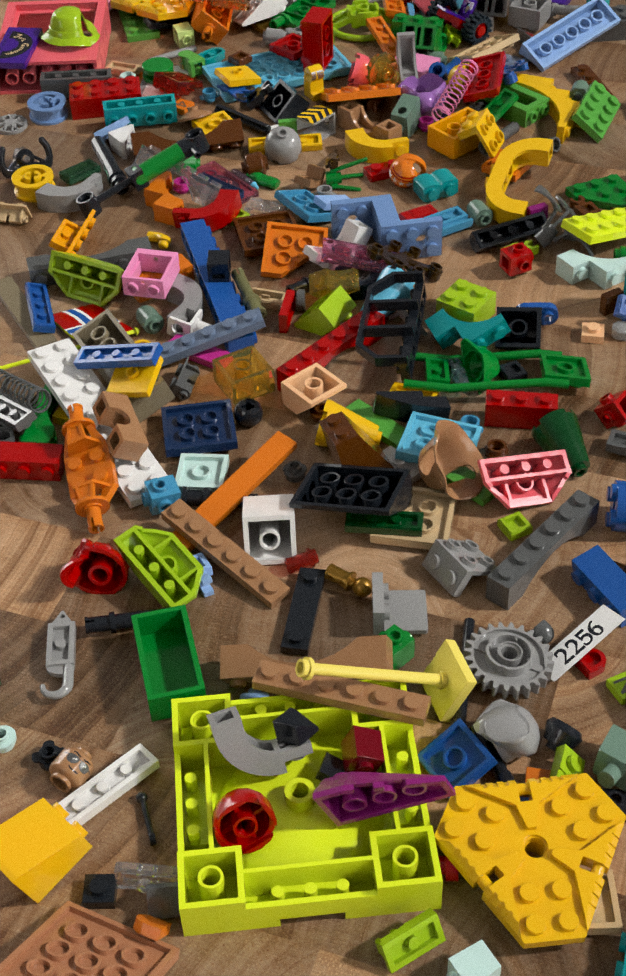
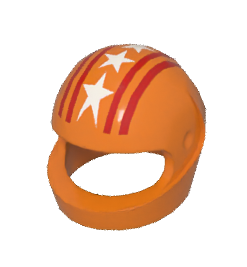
M410 153L402 154L392 162L389 168L390 179L397 187L410 188L413 186V179L416 176L426 173V163L417 155ZM413 164H418L421 168V172L417 173L413 167Z

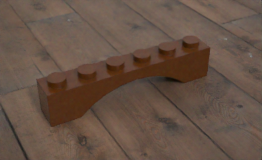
M241 118L224 120L215 129L206 134L205 137L210 145L209 150L218 152L227 147H230V149L240 148L244 143ZM150 131L130 134L134 161L138 160L139 162H144L178 142L159 137Z

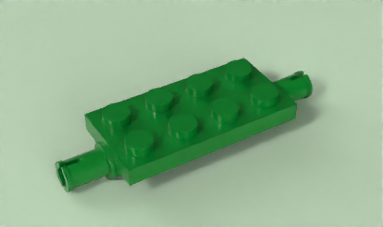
M298 0L286 7L280 14L272 16L269 26L274 29L279 27H299L300 21L303 20L312 6L333 9L336 7V1Z

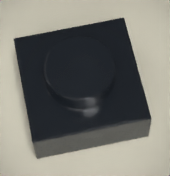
M85 874L82 906L87 909H115L118 889L117 874Z

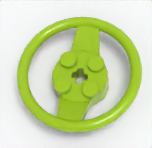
M354 0L352 5L347 4V8L333 14V35L354 42L376 41L372 34L353 35L341 32L338 29L348 24H351V27L355 29L366 26V18L382 16L385 22L392 24L393 19L385 16L384 8L379 7L377 2L373 4L368 3V0Z

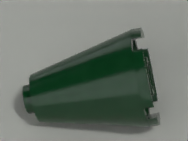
M564 408L557 409L540 418L541 424L537 428L533 426L531 432L535 442L545 452L565 449L572 471L570 477H581L586 474L590 467V462L579 421L574 411L570 409V412H566Z

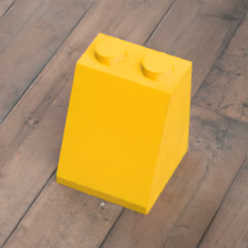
M44 798L0 824V870L14 885L36 903H39L93 847L85 839L88 832L76 820L70 824L66 820L70 814L57 801L51 805Z

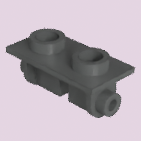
M187 357L184 364H179L175 373L178 379L173 377L169 386L172 393L183 401L190 398L195 382L200 374L198 366L187 363L190 357Z

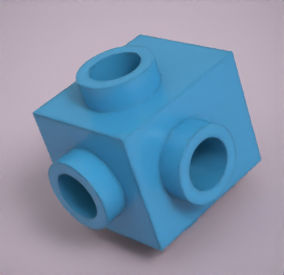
M172 474L144 481V492H141V498L144 507L148 506L153 516L161 514L179 498L181 499V491Z

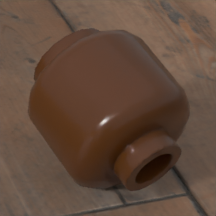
M260 151L246 154L244 162H241L243 174L248 173L250 175L253 172L266 174L267 170H269L267 157Z

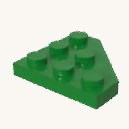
M617 174L592 179L583 183H576L565 188V194L569 198L578 201V196L582 195L585 198V202L592 201L601 209L610 210L611 207H626V182Z

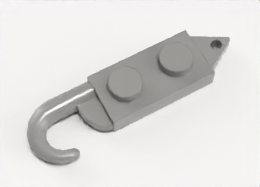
M61 611L52 623H48L46 648L47 673L53 677L63 678L62 687L56 691H48L44 684L40 685L42 695L54 700L67 696L72 691L74 685L77 627L76 622L71 621L64 611Z

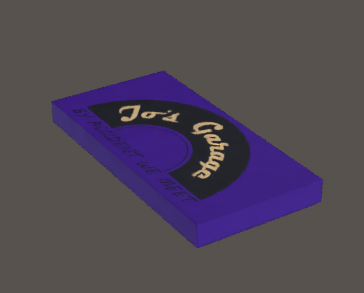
M9 27L0 43V69H26L41 39L40 37L43 35L42 28Z

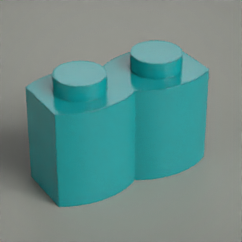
M438 169L431 174L424 173L416 176L413 179V191L423 202L436 201L440 197H450L458 193V179L448 169Z

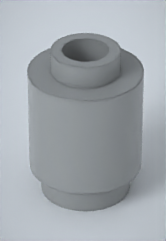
M267 28L263 32V41H265L266 45H269L288 35V33L283 29Z

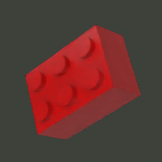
M312 6L299 25V29L302 31L300 47H302L303 52L301 63L303 64V71L306 67L318 63L325 71L334 57L332 8Z

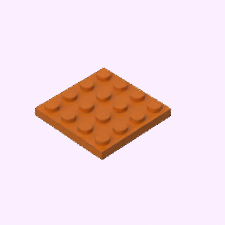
M385 82L376 83V86L364 84L358 85V87L344 86L341 89L325 88L324 92H320V100L336 102L401 95V87H395V84Z

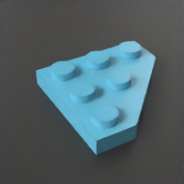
M413 411L396 449L395 459L418 464L419 453L434 437L435 425L439 420H450L457 423L476 447L481 436L482 426Z

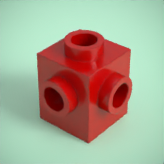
M522 242L501 248L499 267L510 277L532 270V261L534 259L533 252Z
M626 390L613 395L612 393H607L599 399L600 404L594 409V412L605 428L609 429L614 426L620 428L626 424Z

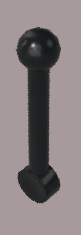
M139 792L136 795V801L141 805L150 845H157L146 804L148 796L144 792Z

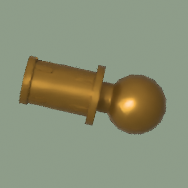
M332 563L327 567L326 575L324 576L326 580L344 587L345 591H349L352 588L354 594L361 598L371 594L372 582L368 578H356V572L346 571Z

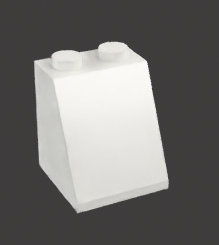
M294 494L243 497L244 551L261 565L297 563L294 508L289 507Z

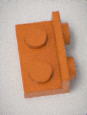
M383 0L385 16L393 19L395 14L399 13L408 15L403 0Z

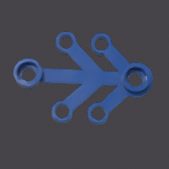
M522 59L514 62L515 65H505L502 77L504 85L517 82V74L514 72L529 69L528 62Z

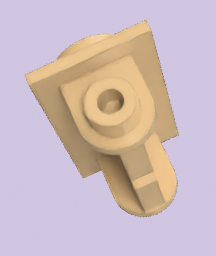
M0 202V222L6 223L9 217V223L23 225L28 223V218H32L27 205Z

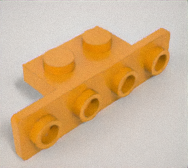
M92 209L82 227L64 218L52 237L49 247L57 251L76 254L75 251H79L83 243L82 240L85 241L89 234V229H92L96 222V219L93 218L96 210Z

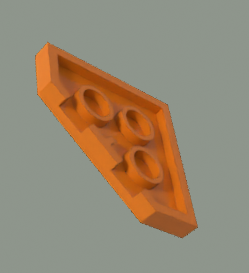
M267 221L260 276L281 279L308 262L309 257L303 253L305 245L327 246L328 228Z

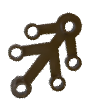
M392 239L389 245L383 246L375 242L368 244L366 247L367 257L374 261L383 260L394 270L398 267L402 270L405 268L407 271H423L427 278L438 281L443 273V267L436 262H431V264L427 265L412 260V258L418 259L421 254V250L415 246H410L407 252L398 253L402 243Z

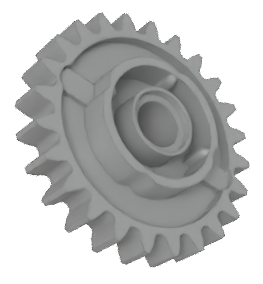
M499 622L498 627L495 628L489 623L487 630L479 627L478 634L471 633L470 640H466L463 657L473 673L477 684H482L481 691L491 689L493 697L497 693H502L503 699L506 700L508 694H511L515 700H518L519 694H523L526 698H529L530 691L538 694L540 687L545 688L547 681H550L554 661H552L553 653L548 652L550 645L542 644V636L533 637L534 630L525 632L524 625L516 629L512 622H510L508 627H504L502 622Z

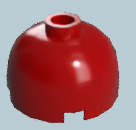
M237 788L226 793L218 801L213 811V830L220 846L241 845L242 853L248 854L262 849L274 836L273 830L275 825L277 826V819L271 803L260 792L249 788Z

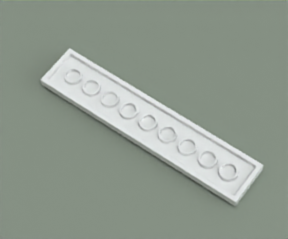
M70 338L27 351L28 359L68 418L67 407L71 405L74 411L73 404H81L84 417L93 420L96 430L107 439L113 428L98 424L92 409L101 392L106 391V389L92 369H77L73 362L79 351ZM148 447L138 462L114 458L119 483L117 490L130 509L143 504L141 492H144V481L168 476Z

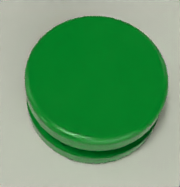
M154 57L142 63L143 80L153 85L170 82L174 78L173 62L165 57Z

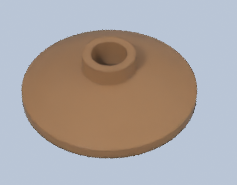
M198 105L188 107V112L180 116L177 121L184 122L212 114V111L198 109Z

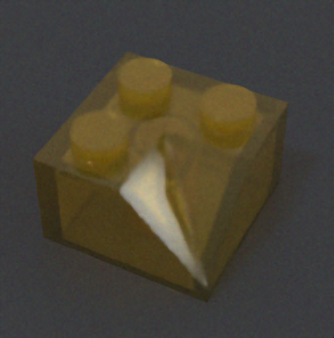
M253 345L212 359L214 381L234 406L246 398L255 399L275 391L274 369Z

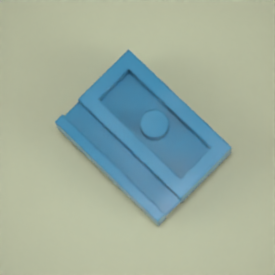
M458 206L426 216L442 217V237L473 226V218H468V214Z

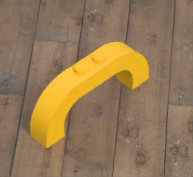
M527 138L511 143L500 152L495 164L491 165L490 176L486 177L484 187L486 188V205L493 212V219L496 222L504 223L526 216L528 201L516 200L506 196V189L513 173L518 168L526 165L548 167L553 155V139Z

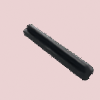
M220 104L215 106L214 112L224 110L232 119L241 118V123L244 126L266 135L271 130V126L226 106Z

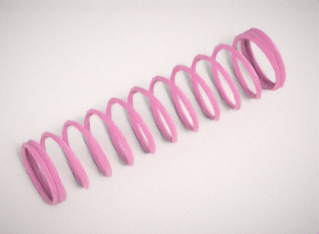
M463 59L449 84L431 111L435 121H439V119L434 116V110L440 118H444L437 113L436 109H440L441 112L448 116L454 113L466 90H468V86H470L478 73L479 68L475 61L471 59ZM466 61L471 62L475 65L476 70L473 66L462 63ZM468 65L472 67L475 73H472L469 70L462 68V66ZM459 74L466 76L469 81L463 80ZM457 79L464 81L466 85H461ZM454 84H459L464 90L456 88ZM451 88L457 89L461 95L454 93ZM448 93L456 95L458 99L452 98ZM446 98L452 99L455 104L448 102ZM443 102L450 104L452 109L446 107Z

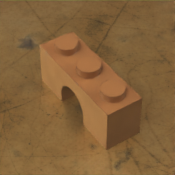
M102 391L92 409L98 424L113 428L106 439L112 457L138 462L147 450L149 443L128 396Z

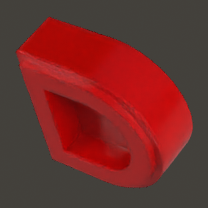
M592 648L574 665L590 680L604 672L606 656L600 650Z

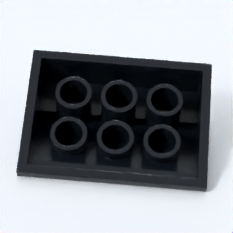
M314 463L291 499L289 507L391 516L407 509L413 496L411 470Z

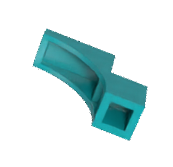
M441 309L424 320L442 349L453 345L460 338H467L478 346L487 347L511 332L501 313L480 322H464L451 317L444 309Z

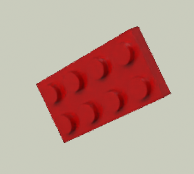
M505 51L472 58L471 60L477 63L479 70L470 86H468V90L463 95L464 103L469 101L476 102L479 99L493 98L499 95L506 62ZM470 62L469 65L473 66L476 70L475 65ZM469 66L468 70L475 73L474 69Z

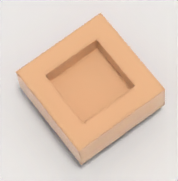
M582 322L581 343L603 344L605 324Z

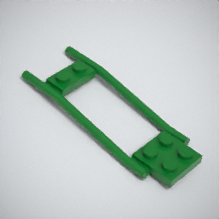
M533 349L492 353L497 357L498 361L539 358L542 378L450 384L448 364L462 363V354L439 355L417 352L415 361L424 362L425 381L404 379L403 388L458 393L533 387L568 389L571 386L573 388H590L591 376L585 357L562 355V351Z

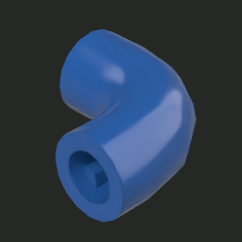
M456 56L447 65H444L442 62H434L429 67V73L439 75L446 81L448 80L449 71L454 66L460 64L461 60Z

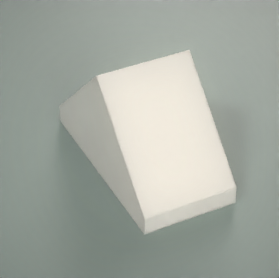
M134 124L108 132L110 149L122 159H127L131 152L130 134L135 133Z

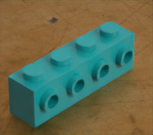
M174 93L102 101L106 126L125 116H128L129 124H134V128L137 126H153L155 124L178 122Z

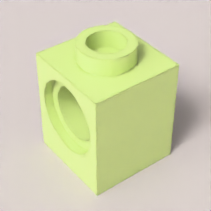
M189 22L172 25L174 41L179 49L195 45L194 29Z

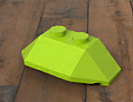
M51 250L48 272L54 277L65 296L100 307H104L121 291V277L125 271L115 264L57 250Z
M134 525L113 539L133 573L162 607L170 608L186 605L197 597L204 568L172 532L147 529Z

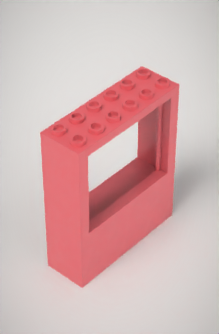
M107 0L8 2L0 31V43L9 27L42 28L43 33H45L49 28L53 12L62 6L78 7L84 18L92 22L96 27L100 37L90 47L55 46L40 39L26 69H0V95L42 92L40 85L41 72L104 69L111 34ZM81 21L82 30L87 31L84 21Z

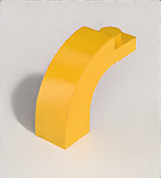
M363 128L345 130V147L348 153L356 159L367 157L368 160L365 161L367 163L387 162L390 159H397L402 154L409 153L408 137L379 140L368 136Z

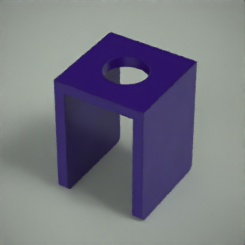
M464 0L458 13L437 4V7L466 21V17L469 18V14L473 13L478 1ZM469 4V10L465 13V9Z

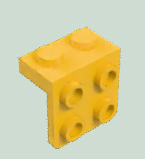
M488 108L479 112L473 111L469 113L466 121L461 124V128L457 133L460 140L477 134L490 158L496 156L505 141L503 132L498 128L495 118Z

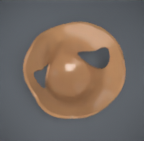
M450 420L437 421L434 437L419 453L418 469L424 482L431 489L445 490L451 498L456 500L474 498L480 494L484 486L477 463L478 460L484 458L478 448L457 423ZM465 466L473 468L475 473L474 479L464 478L447 484L446 476L452 471Z

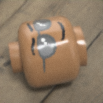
M81 747L64 748L49 767L51 783L62 792H74L85 784L94 771L90 753Z

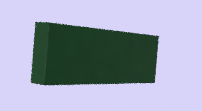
M400 511L391 516L346 512L345 532L422 537L424 512Z

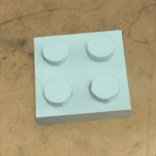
M181 453L175 478L181 494L183 486L199 490L207 487L211 491H216L227 479L230 462L229 455Z

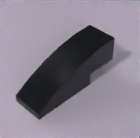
M376 391L373 405V413L406 423H408L413 411L449 419L451 406L446 396H423L422 391Z

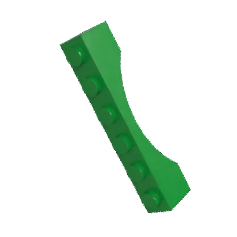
M46 384L44 389L51 395V405L47 411L39 414L35 413L37 419L32 422L29 428L25 429L24 434L19 438V442L58 444L55 427L51 423V419L59 403ZM39 392V399H38L37 404L39 403V401H40V399H41V392ZM43 392V400H42V402L40 403L39 406H37V407L34 408V409H37V408L41 407V406L44 404V402H45V400H46V395H45L44 392Z

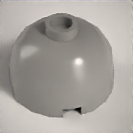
M279 126L272 129L265 139V155L270 161L273 162L275 160L278 161V164L282 165L296 161L302 151L300 136L290 127Z

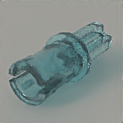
M454 358L456 362L454 364L453 360L450 359L448 366L451 372V381L455 384L469 383L468 372L463 368L461 360Z

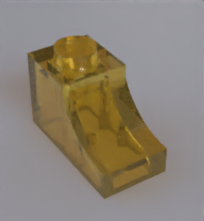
M325 268L309 274V293L318 299L340 285L347 294L360 290L359 273L355 268L347 270H328Z

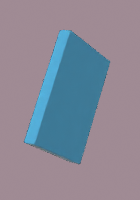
M307 189L275 191L274 198L307 223L331 221V210L324 211L313 202L315 195Z

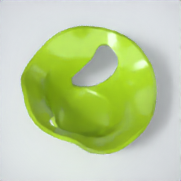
M62 6L53 12L49 28L40 38L55 46L90 47L98 41L100 34L93 23L84 18L78 7ZM81 21H84L87 31L92 36L87 37L84 35Z

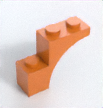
M166 171L156 177L148 187L144 188L146 206L153 207L155 221L175 226L172 216L173 208H184L183 199L177 198L170 193L173 189L172 175L170 171Z

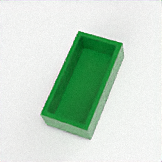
M186 605L131 615L151 721L172 718L171 699L206 696Z

